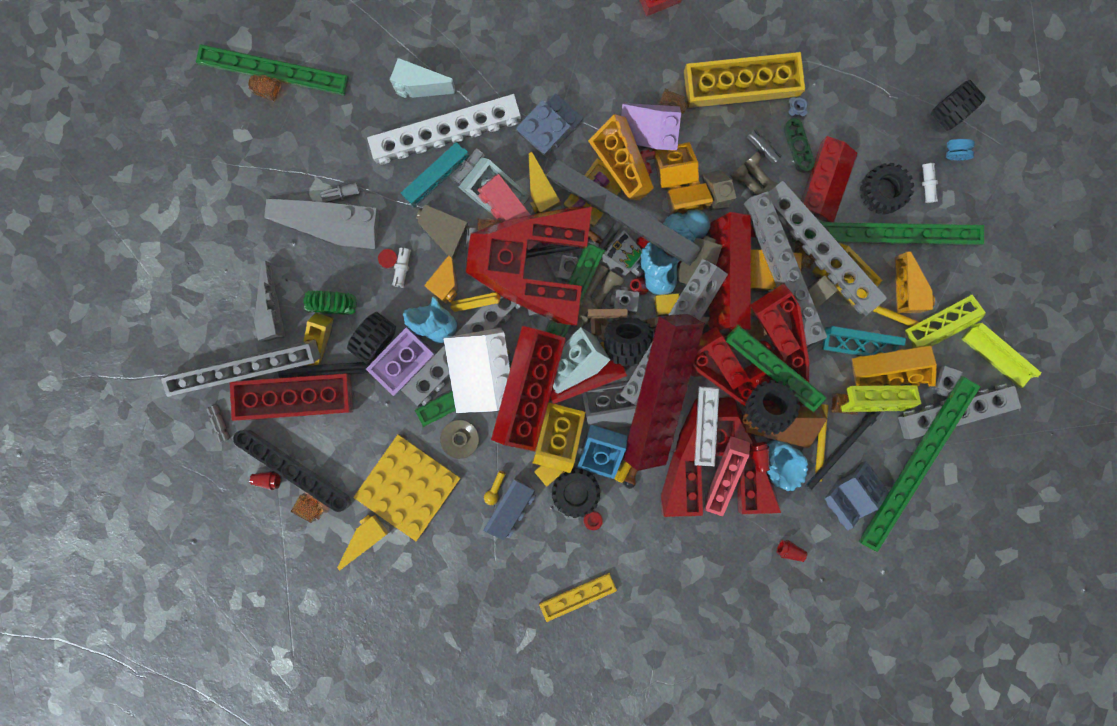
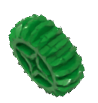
M308 291L305 293L303 300L304 309L316 313L351 315L355 313V308L357 307L356 297L342 292Z

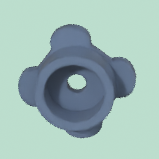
M801 97L790 98L789 114L791 116H805L807 114L808 100Z

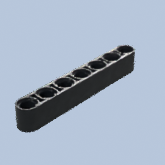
M240 430L234 434L233 442L237 447L333 511L341 512L350 506L351 499L346 493L253 431ZM243 434H246L248 436V441L246 444H244L241 441V436ZM259 444H261L264 447V452L262 454H259L257 452V446ZM274 455H278L280 457V463L278 465L274 464L273 462ZM291 465L296 468L294 476L289 473ZM306 476L312 478L311 486L305 484ZM322 487L328 489L327 497L321 495L320 490ZM338 497L342 498L345 502L343 508L336 504Z

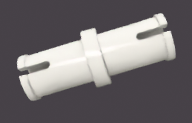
M935 163L923 164L924 182H922V186L925 189V203L938 202L936 188L938 180H936Z
M399 248L397 264H394L395 274L392 283L395 287L400 286L404 288L406 273L409 271L410 249L404 248L403 250V248Z

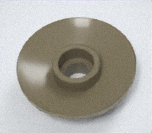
M456 420L444 427L441 432L440 443L446 454L453 458L461 459L474 453L479 443V436L476 428L471 423L464 420ZM459 435L463 436L464 441L462 443H459L457 441V437Z

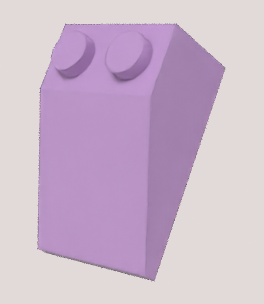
M622 103L621 116L626 117L637 145L661 150H677L681 119L680 106Z
M406 327L366 370L386 390L395 396L436 353L417 334Z

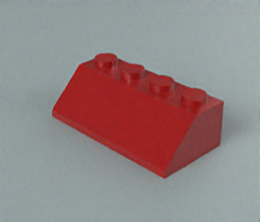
M826 136L820 143L815 158V165L811 169L801 201L817 219L825 222H834L858 153L846 142Z
M609 361L597 374L560 393H556L554 388H552L550 396L553 404L626 377L627 374L621 364Z

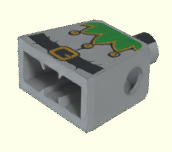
M623 230L603 254L599 264L622 278L630 271L637 277H640L644 272L641 264L638 262L641 258L642 250Z

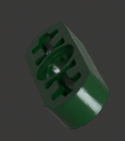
M792 118L785 124L784 133L797 170L801 173H807L814 167L815 160L802 122L799 119ZM791 124H793V126H797V127H798V128L795 130V133H794V130H790V129H789V127L791 126ZM796 141L803 142L804 149L801 151L795 149L794 143ZM805 152L807 154L803 156L805 162L809 161V165L807 166V168L805 165H801V163L803 162V157H798V155H802Z

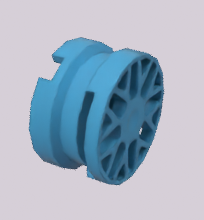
M970 139L950 140L947 142L948 152H946V158L957 161L973 159L974 151L972 149L975 147V141Z

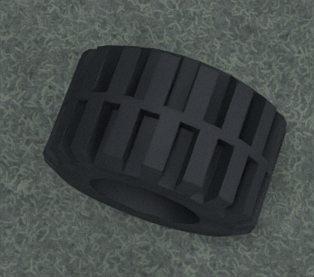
M971 80L965 81L932 110L931 115L946 131L951 130L972 114L984 102L986 96Z
M884 163L871 170L861 183L863 185L860 186V191H863L860 197L865 199L864 205L868 204L870 211L875 209V213L880 214L883 212V215L890 212L893 213L904 207L911 200L910 196L914 193L911 190L914 187V183L910 181L913 178L911 175H907V172H909L907 169L902 170V166L899 164L894 166V163H889L888 165ZM881 179L888 180L893 184L895 189L893 198H886L880 193L878 185Z
M374 312L355 330L348 342L347 350L362 362L368 364L391 341L395 334L396 326L379 312Z
M628 317L614 320L604 330V350L611 359L610 361H614L615 364H621L622 366L639 365L653 342V329L651 325L639 318Z
M770 380L768 383L764 381L761 385L758 384L745 403V414H748L747 420L748 422L752 421L751 426L759 428L758 432L760 433L766 431L765 434L770 435L772 432L776 435L780 431L784 432L799 414L800 405L797 404L799 398L794 396L796 392L794 390L791 391L788 384L786 386L782 385V381L775 383V380ZM771 400L780 407L781 415L769 413L764 408L763 401Z
M572 468L571 473L563 472L553 483L552 499L554 505L565 516L573 518L585 517V515L592 513L594 508L596 509L598 501H600L601 492L597 480L590 472L583 469ZM571 482H581L587 488V497L580 504H572L565 498V488Z

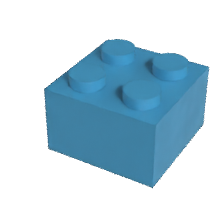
M590 425L579 455L577 468L614 479L626 450L627 436Z

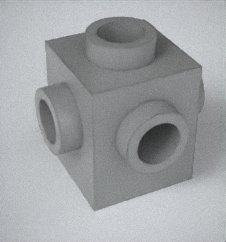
M620 287V290H616V293L611 295L610 306H614V309H627L628 315L629 313L636 314L639 292H632L631 288ZM624 299L627 301V303L624 304L621 302V300Z

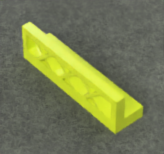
M970 295L906 329L905 334L913 344L911 349L919 346L932 347L978 323L983 319L986 312L975 297ZM971 302L976 310L972 312L963 311V306ZM950 312L959 314L958 319L955 321L947 320L946 316ZM933 321L942 323L941 328L938 330L929 328V325ZM921 330L925 331V335L917 340L912 332Z
M983 323L972 325L961 338L1019 388H1023L1031 378L1039 377L1042 373Z
M917 385L850 386L847 388L849 402L841 406L842 412L907 411L920 405L921 400Z

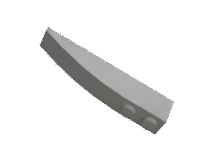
M266 199L264 218L339 246L376 250L380 212L377 208L314 201Z

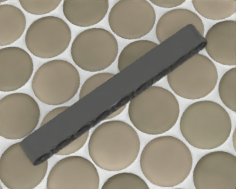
M556 159L546 174V177L552 182L689 266L701 250L692 241L560 160Z

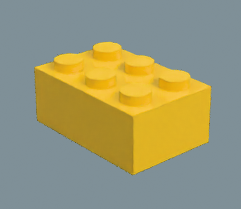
M548 402L533 464L571 473L586 412Z

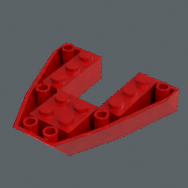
M569 207L514 218L470 233L466 273L494 292H498L500 296L556 323L577 326L582 286L524 279L528 241L587 248L592 207Z
M782 284L750 304L776 348L772 352L809 382V357L801 307L789 288ZM717 327L712 328L701 336L693 366L698 373L741 404L745 405L748 397L758 384L761 385L764 381L768 383L770 380H773L755 364H751L743 369ZM771 400L763 401L764 406H778ZM800 401L797 403V404L800 405V406H803V405H804V404H803L802 402H800Z
M733 397L719 398L715 456H723L731 436L750 442V450L751 445L757 443L754 434L747 433L743 423L744 415ZM698 398L695 399L679 434L675 452H673L661 493V513L663 517L703 516L701 465H694ZM749 451V457L737 483L738 512L740 514L781 513L777 495L767 472H758V468Z

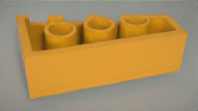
M614 114L588 141L626 196L631 200L641 201L654 187L626 117Z
M919 346L913 349H901L894 352L852 358V370L856 386H883L884 384L900 386L901 384H911L919 387L920 383L936 386L937 364L931 346Z

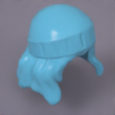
M699 209L688 210L684 214L680 212L671 214L663 222L665 226L692 242L696 238L702 239L705 237L710 229L708 216Z
M651 242L647 243L641 253V268L645 271L646 287L653 294H670L677 285V264L680 260L673 256H668L662 249H659V247Z
M434 296L429 306L408 308L403 313L404 324L417 335L426 336L435 343H444V338L454 336L457 330V322L454 317L439 304Z
M774 439L769 441L767 446H769L770 470L766 472L772 484L786 491H794L797 487L800 488L802 486L801 483L806 481L808 471L807 458L803 456L800 450L793 448L789 443Z

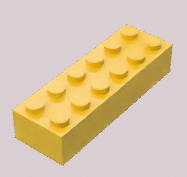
M801 52L686 64L684 69L688 108L800 97L805 91Z

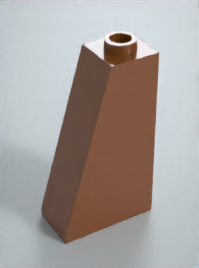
M764 406L769 413L781 415L779 406ZM800 406L799 414L795 421L784 432L780 431L776 435L773 432L770 435L765 434L766 431L758 432L759 428H753L751 426L752 421L748 422V414H744L743 423L747 433L810 448L825 424L827 417L822 407H818L813 412L807 406Z

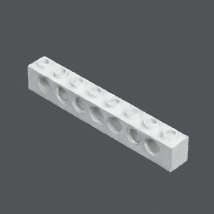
M512 94L367 137L376 164H387L391 159L397 157L398 159H403L414 152L420 154L426 152L431 147L441 148L445 146V143L451 141L456 143L468 136H480L481 132L488 130L489 132H494L505 125L508 127L517 125L518 121H521V116L515 96ZM498 111L505 113L502 118L495 117ZM481 116L487 118L486 122L482 124L478 123L477 119ZM461 122H467L468 127L465 129H460L459 124ZM448 127L450 132L448 134H441V129ZM425 133L432 134L430 139H422ZM407 138L414 139L411 145L404 144ZM388 144H395V148L393 150H386Z

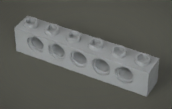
M1007 383L996 385L995 390L989 391L988 388L978 390L977 395H975L956 426L1020 409L1021 405L1015 386H1007ZM994 396H996L998 399L996 405L993 403ZM946 400L940 401L941 405L938 406L933 404L922 406V410L915 412V409L904 411V415L898 417L904 439L924 436ZM976 401H978L980 405L978 410H976L974 407V403ZM921 416H923L925 419V423L923 426L919 424V418Z

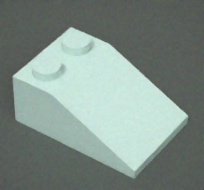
M399 58L390 77L396 94L405 98L407 96L415 98L455 94L456 92L452 78Z
M482 157L459 186L464 193L490 213L492 208L488 203L482 202L478 196L480 193L477 189L494 175L499 174L522 204L530 196L492 161Z
M582 327L564 344L553 384L556 393H560L597 374L611 360L597 338Z

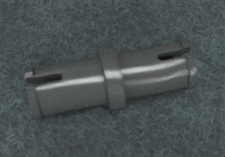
M756 129L747 137L759 149L758 152H762L772 164H775L782 157L770 145L771 142L769 140L766 141Z

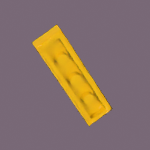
M608 572L540 602L539 606L546 622L612 594L617 589Z

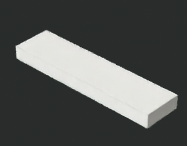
M699 387L694 465L715 466L719 388Z

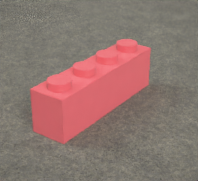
M499 174L494 175L477 189L480 193L478 196L482 202L488 203L492 208L490 211L496 219L500 218L502 222L530 215ZM528 241L527 250H530L538 242Z
M730 437L706 495L704 511L720 516L724 515L749 457L750 442Z

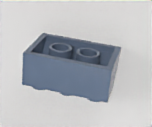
M515 477L483 531L502 540H505L506 537L510 538L516 529L513 527L516 520L521 521L526 513L523 510L527 503L531 505L536 496L534 494L535 489Z

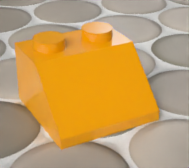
M690 142L678 144L677 150L653 148V151L656 153L654 161L661 188L699 182L698 161Z
M693 182L688 187L676 185L670 187V190L666 193L670 215L677 212L684 214L692 209L705 210L713 203L706 183Z
M449 255L424 285L445 304L448 301L451 303L458 295L456 293L458 290L456 265Z

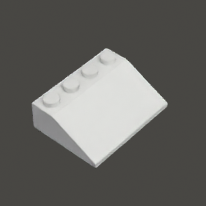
M502 328L445 337L444 344L456 413L498 411L510 372L505 335Z

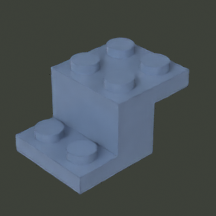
M555 93L546 103L542 100L516 127V130L545 156L554 145L558 148L583 121V118Z
M867 461L859 465L854 473L837 481L824 499L828 507L837 515L839 522L847 530L854 528L860 518L878 510L889 491Z

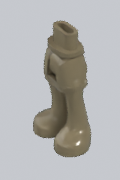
M758 152L730 175L734 180H740L755 195L769 192L778 185L760 168L761 156ZM748 171L764 186L763 189L753 180ZM786 202L779 204V207L783 210L790 207Z
M599 264L580 303L577 327L583 328L586 322L589 323L588 309H602L601 305L614 286H621L625 279L611 270L609 272V269ZM608 273L602 287L600 288L595 298H593L592 295L594 291L596 290L597 286L599 285L603 277H605Z

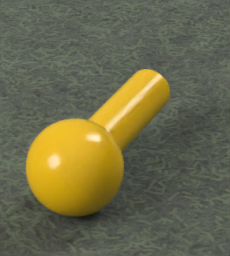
M498 471L491 490L484 494L486 504L495 505L498 502V491L506 475L505 472Z

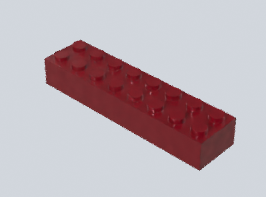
M690 314L659 316L623 456V460L637 471L667 464L705 324Z

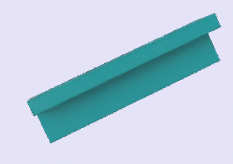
M456 142L401 192V195L415 208L457 170L464 160L466 161L469 158L468 151Z
M830 326L825 327L827 338L823 340L822 350L869 356L876 355L877 352L884 353L882 349L887 345L893 346V352L897 351L899 346H905L906 338ZM830 336H835L840 344L836 347H829ZM850 339H854L858 345L854 350H850L845 344ZM868 342H872L876 347V350L872 353H868L864 348V345Z

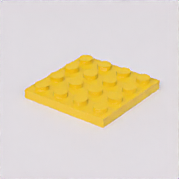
M397 434L353 498L408 537L417 541L461 477Z

